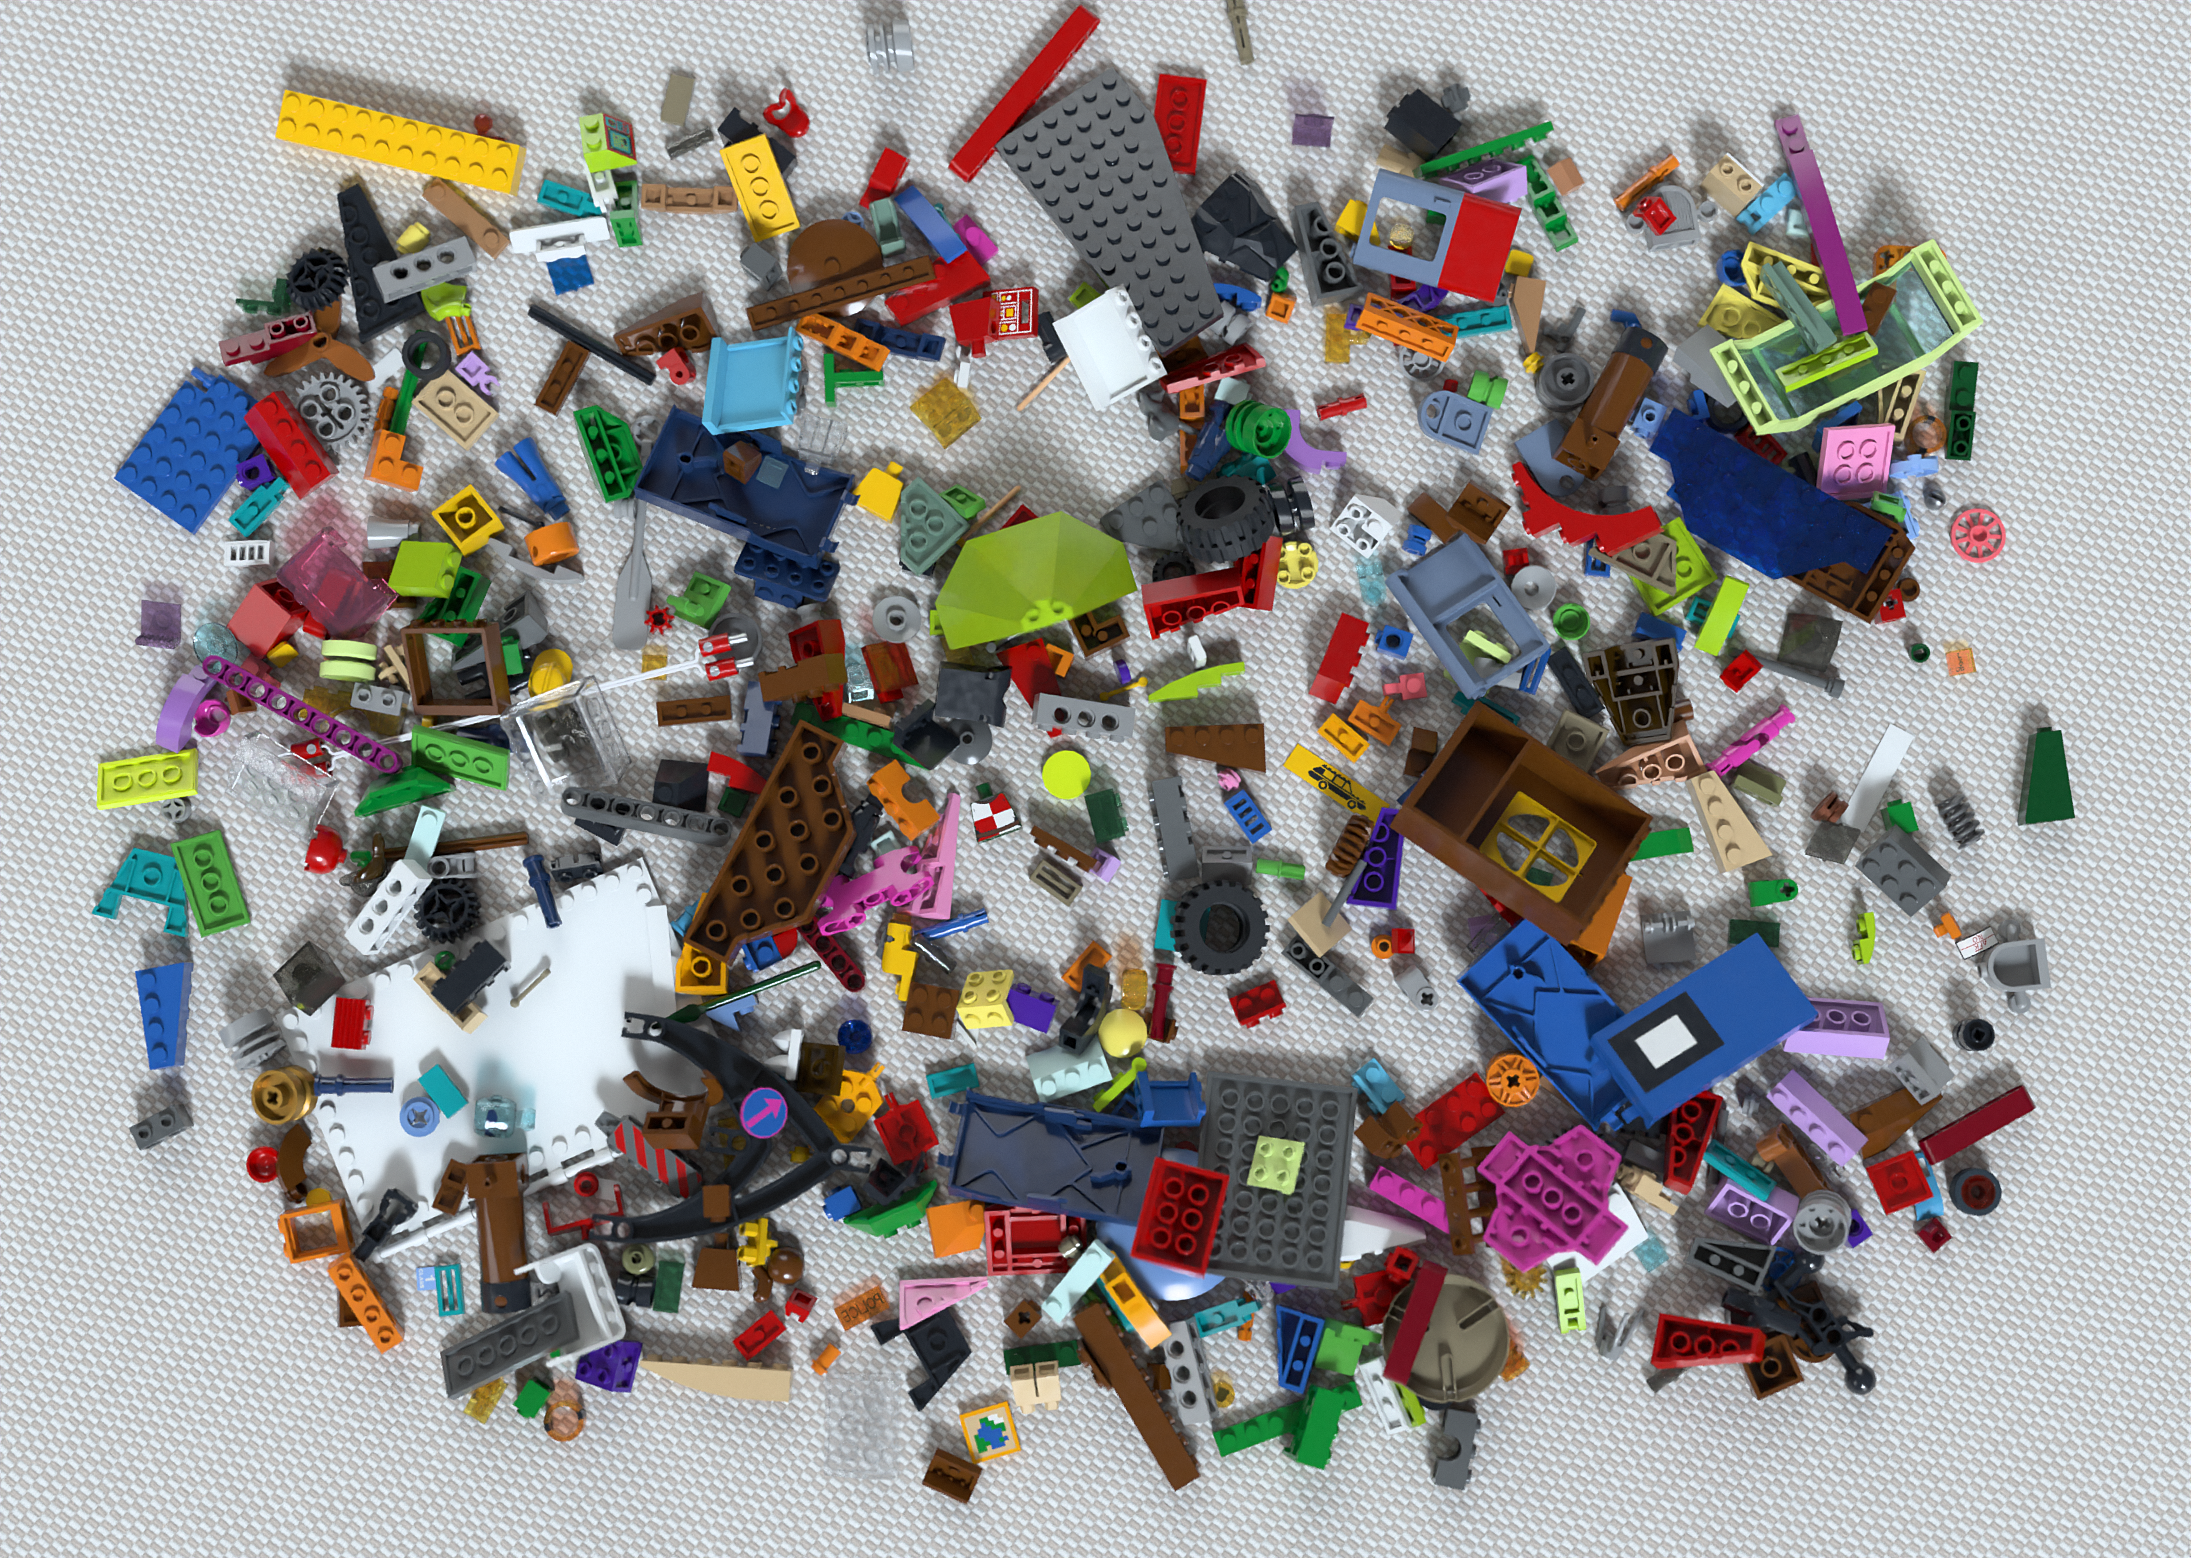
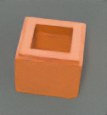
M1273 292L1265 316L1288 324L1298 298L1284 292Z

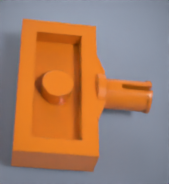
M1385 695L1380 706L1376 707L1360 699L1347 721L1389 747L1402 726L1387 713L1395 700L1391 698L1385 706L1390 698Z

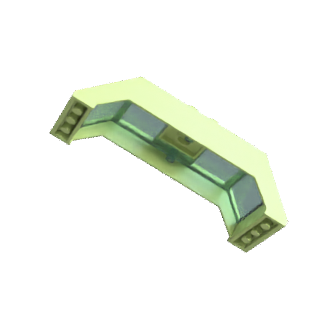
M1934 239L1911 249L1910 253L1886 272L1856 286L1861 305L1874 281L1898 291L1875 337L1870 336L1878 347L1877 355L1786 393L1775 377V370L1814 354L1790 319L1753 338L1734 341L1730 339L1709 350L1710 355L1757 435L1797 431L1837 411L1844 404L1849 405L1930 365L1983 323L1982 317ZM1831 299L1815 307L1837 337V341L1828 347L1863 333L1857 332L1846 336L1842 335Z

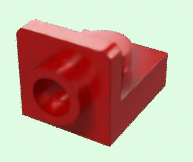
M1644 197L1638 202L1637 208L1632 212L1635 217H1641L1656 236H1661L1677 219L1661 197Z

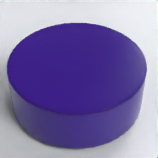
M1123 659L1114 661V670L1121 685L1130 682L1131 675L1126 662Z

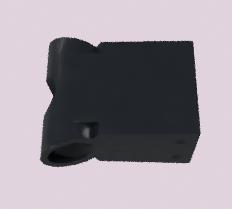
M940 661L935 697V716L974 721L982 720L990 725L1004 728L1007 707L1003 697L1010 687L1013 667L1009 665L985 667Z

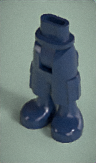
M1213 400L1209 405L1208 409L1212 415L1211 421L1205 422L1197 434L1196 444L1187 461L1188 467L1185 474L1198 482H1202L1206 475H1210L1211 470L1215 468L1221 458L1232 447L1227 440L1225 428L1223 430L1219 429L1222 421L1226 419L1231 411L1230 403L1223 400Z

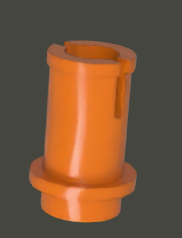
M829 1342L816 1360H812L813 1364L810 1367L820 1376L824 1373L827 1374V1369L841 1354V1351Z

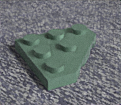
M918 476L901 492V561L919 577L971 529V525Z

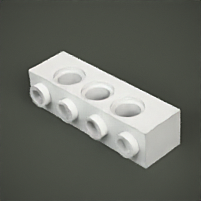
M399 859V861L392 865L391 872L386 879L378 884L377 891L372 898L365 902L359 916L351 921L349 929L344 936L363 955L378 954L433 878L414 859Z

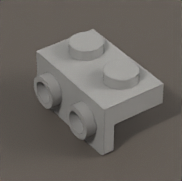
M365 680L364 684L355 682L350 703L351 707L399 716L402 704H409L410 695L403 692L404 688L389 685L387 689L379 687L380 683Z

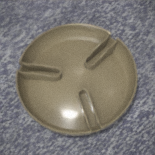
M1447 1273L1405 1388L1426 1400L1447 1403V1401L1461 1402L1479 1395L1497 1379L1508 1357L1510 1333L1503 1309L1486 1288L1467 1277ZM1417 1280L1408 1284L1396 1295L1390 1304L1391 1307L1384 1317L1382 1347L1386 1361L1388 1360Z

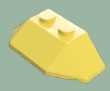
M1751 241L1748 242L1740 266L1753 299L1782 310L1759 278L1763 265L1769 263L1772 267L1781 261L1814 307L1830 300L1819 267Z

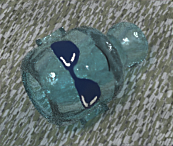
M500 1095L482 1097L475 1104L473 1129L475 1134L481 1137L510 1138L514 1134L515 1128H522L524 1131L535 1129L536 1110L533 1108L516 1110V1103L512 1099L503 1098Z

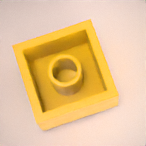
M471 484L431 512L437 524L457 549L463 553L465 559L486 545L489 538L494 539L505 531L500 519Z

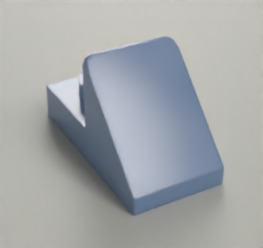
M750 995L710 1010L706 1014L707 1017L742 1032L736 1013L740 1012L742 1016L755 1011L753 1006L758 1005L759 1002L756 995Z

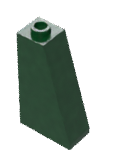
M2052 727L2038 728L2037 733L2029 735L2017 820L2018 826L2075 818L2061 730L2053 731Z

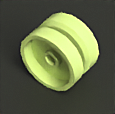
M351 640L322 641L321 655L333 660L320 663L319 676L326 679L348 682H365V680L374 682L376 668L363 662L376 660L378 647Z

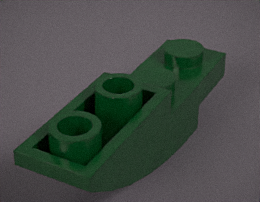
M1951 362L1949 385L1946 386L1944 405L1945 459L1971 461L1976 412L1973 411L1979 362Z

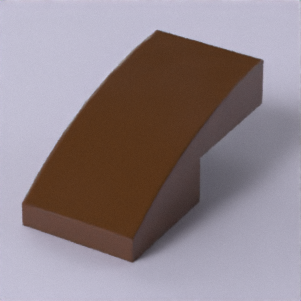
M1424 491L1407 508L1408 513L1432 531V535L1443 544H1446L1460 530L1449 525L1445 519L1447 511Z
M451 1159L441 1179L442 1184L431 1207L456 1217L467 1192L466 1165Z

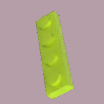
M1866 331L1828 347L1816 355H1809L1775 370V377L1784 391L1788 393L1877 355L1878 347Z

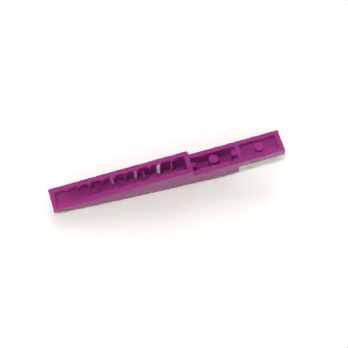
M1799 114L1774 120V126L1801 204V213L1842 335L1846 336L1868 330L1829 197L1813 149H1810Z

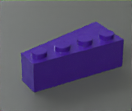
M1381 808L1370 842L1362 859L1367 864L1351 890L1346 902L1347 905L1397 911L1405 837L1389 826L1399 809Z

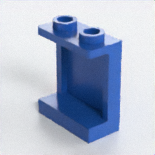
M1137 1071L1133 1091L1140 1127H1193L1200 1125L1202 1116L1206 1115V1103L1201 1099L1202 1084L1197 1080L1196 1072H1190L1187 1081H1149L1147 1071Z

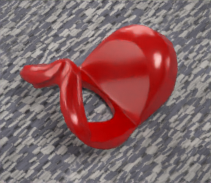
M783 88L779 93L778 103L767 106L763 111V117L769 124L779 128L791 138H800L809 130V117L797 105L793 93L787 88ZM787 100L790 103L788 114L782 119H776L772 111L782 109L786 105Z

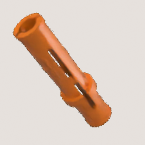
M1670 153L1656 166L1648 168V172L1613 199L1618 209L1624 211L1654 185L1662 183L1664 177L1680 166L1677 158Z

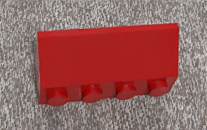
M273 391L256 403L243 417L300 500L340 473L284 391Z

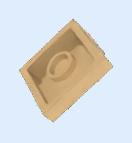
M1622 1164L1617 1168L1613 1180L1621 1188L1674 1216L1678 1209L1676 1205L1670 1202L1672 1198L1661 1192L1664 1186L1656 1182L1657 1176L1635 1165L1629 1168Z

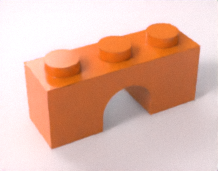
M895 759L874 773L866 784L869 786L870 792L883 804L886 813L892 816L899 825L901 832L912 841L932 828L941 817L926 798L919 803H910L903 797L901 789L911 778Z

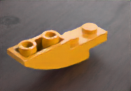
M1112 1250L1111 1252L1116 1257L1102 1272L1100 1278L1127 1319L1152 1349L1171 1336L1172 1333L1146 1294L1141 1291L1115 1251Z

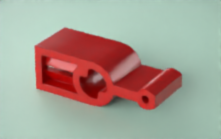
M885 147L869 179L868 187L860 199L859 205L869 210L870 202L890 198L897 189L911 160Z

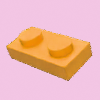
M1334 713L1316 732L1353 764L1370 746L1365 739Z

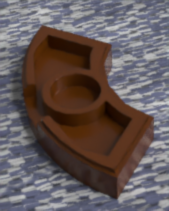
M299 1123L294 1125L284 1135L278 1146L275 1167L278 1181L284 1193L307 1178L303 1167V1158L312 1142Z

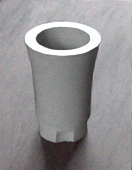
M369 516L367 541L370 550L400 547L402 541L421 542L420 521L388 519Z

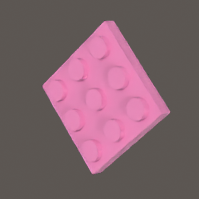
M1883 423L1824 428L1814 499L1822 502L1872 498L1874 491L1886 494L1895 425Z

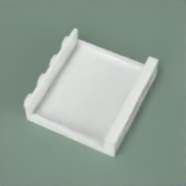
M1123 284L1105 291V294L1074 313L1052 323L1096 412L1167 374L1151 339L1142 328V321Z

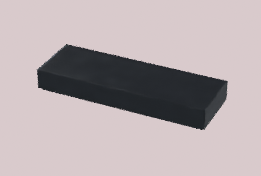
M1566 646L1549 656L1546 664L1579 715L1589 719L1605 709Z

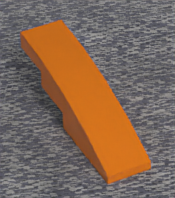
M817 313L801 318L795 328V331L878 372L891 351L887 347L871 341L865 336L845 328L840 323Z

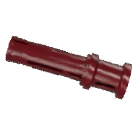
M1155 963L1157 972L1155 983L1152 984L1155 995L1148 1038L1164 1040L1169 994L1174 991L1172 981L1177 966Z

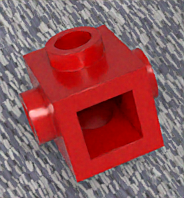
M1397 1246L1394 1253L1390 1252L1384 1263L1386 1275L1389 1276L1388 1279L1399 1286L1403 1284L1408 1285L1411 1280H1417L1422 1268L1419 1266L1420 1257L1417 1256L1418 1254L1409 1248L1404 1247L1403 1249ZM1400 1266H1406L1408 1271L1404 1272L1398 1268Z

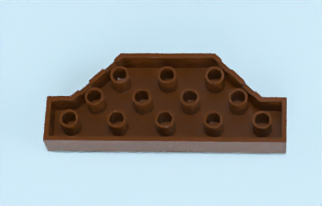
M800 719L682 940L684 943L732 967L744 944L811 923L857 836L837 771V767L848 748L845 741Z

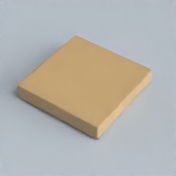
M1321 891L1287 919L1319 958L1352 930L1340 913H1338L1330 928L1321 923L1332 905Z

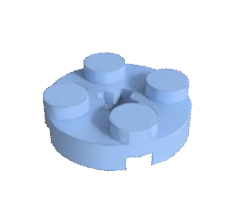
M1921 454L1906 456L1907 461L1900 459L1891 460L1889 477L1893 479H1907L1908 476L1916 475L1917 478L1935 474L1939 470L1938 456H1927L1922 459Z

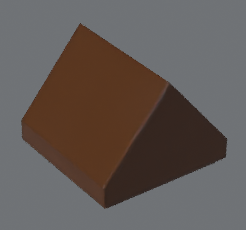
M1147 1363V1374L1150 1378L1147 1384L1150 1389L1156 1388L1159 1391L1171 1390L1172 1379L1165 1363Z

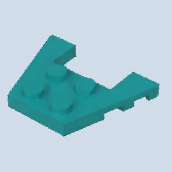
M133 848L119 869L117 877L104 892L102 900L92 910V914L116 920L122 897L126 895L169 906L163 932L188 937L187 894L175 858Z

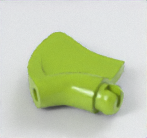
M444 282L421 290L424 306L430 316L437 322L451 316H469L472 312L471 304L465 303L467 295L466 286L451 285Z

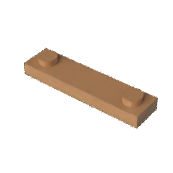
M439 178L421 195L494 260L511 243L506 236Z

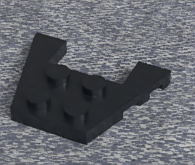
M948 1308L927 1317L905 1330H900V1318L870 1325L881 1346L904 1333L930 1377L907 1392L918 1412L923 1410L972 1353L969 1344Z

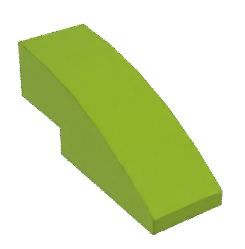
M1729 575L1725 576L1696 636L1694 648L1714 656L1718 655L1749 588V583Z

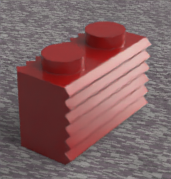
M336 997L331 1048L366 1050V1045H370L371 1030H368V1024L374 1015V1006L370 1005L371 1000Z

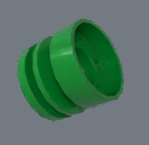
M1243 400L1237 403L1229 413L1225 428L1227 440L1232 447L1265 459L1274 458L1284 451L1291 438L1292 430L1291 420L1286 411L1254 400Z

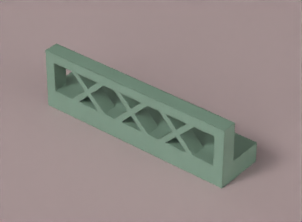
M1780 261L1772 267L1769 263L1763 265L1759 278L1813 353L1816 355L1835 343L1837 337L1784 264Z

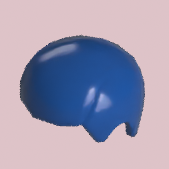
M1728 250L1716 262V275L1719 281L1727 286L1738 287L1746 284L1740 266L1744 256L1742 251Z

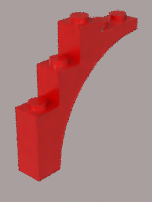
M1521 461L1511 465L1514 473H1511L1513 481L1517 487L1521 486L1524 492L1521 495L1522 501L1527 509L1531 508L1522 513L1525 519L1522 521V525L1528 535L1532 534L1536 539L1561 527L1562 529L1558 532L1564 544L1568 543L1574 548L1598 536L1599 538L1596 539L1599 550L1601 553L1606 552L1611 557L1665 531L1656 510L1651 505L1634 512L1617 515H1593L1576 511L1556 502L1548 496L1534 481L1527 467Z

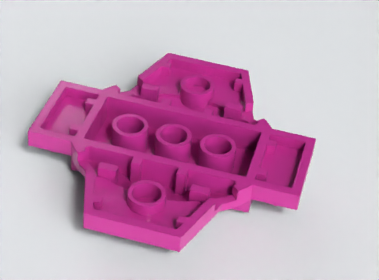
M1582 1124L1555 1139L1554 1143L1549 1146H1528L1509 1131L1477 1168L1480 1174L1496 1186L1498 1206L1494 1210L1483 1240L1523 1273L1556 1253L1579 1252L1597 1267L1629 1229V1225L1609 1210L1608 1191L1621 1161V1155Z

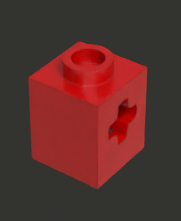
M1900 588L1891 590L1885 600L1887 603L1890 602L1891 607L1884 606L1883 604L1874 621L1875 625L1898 621L1906 617Z

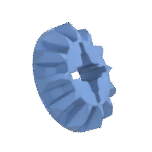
M415 1097L408 1100L401 1108L400 1124L409 1135L424 1137L434 1132L440 1123V1111L435 1102L427 1097ZM428 1110L424 1116L428 1124L419 1121L413 1125L417 1118L415 1111L420 1113Z

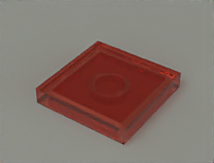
M885 641L865 645L861 648L876 695L914 687L919 684L905 642L892 643Z

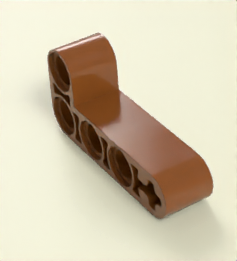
M1782 1122L1760 1135L1756 1142V1148L1760 1156L1767 1162L1771 1160L1776 1162L1802 1200L1807 1194L1817 1190H1829L1835 1193L1785 1123Z

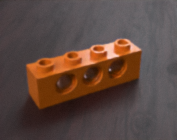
M350 1250L330 1262L327 1268L328 1274L380 1353L383 1354L404 1341V1330L355 1258V1255H353V1252Z

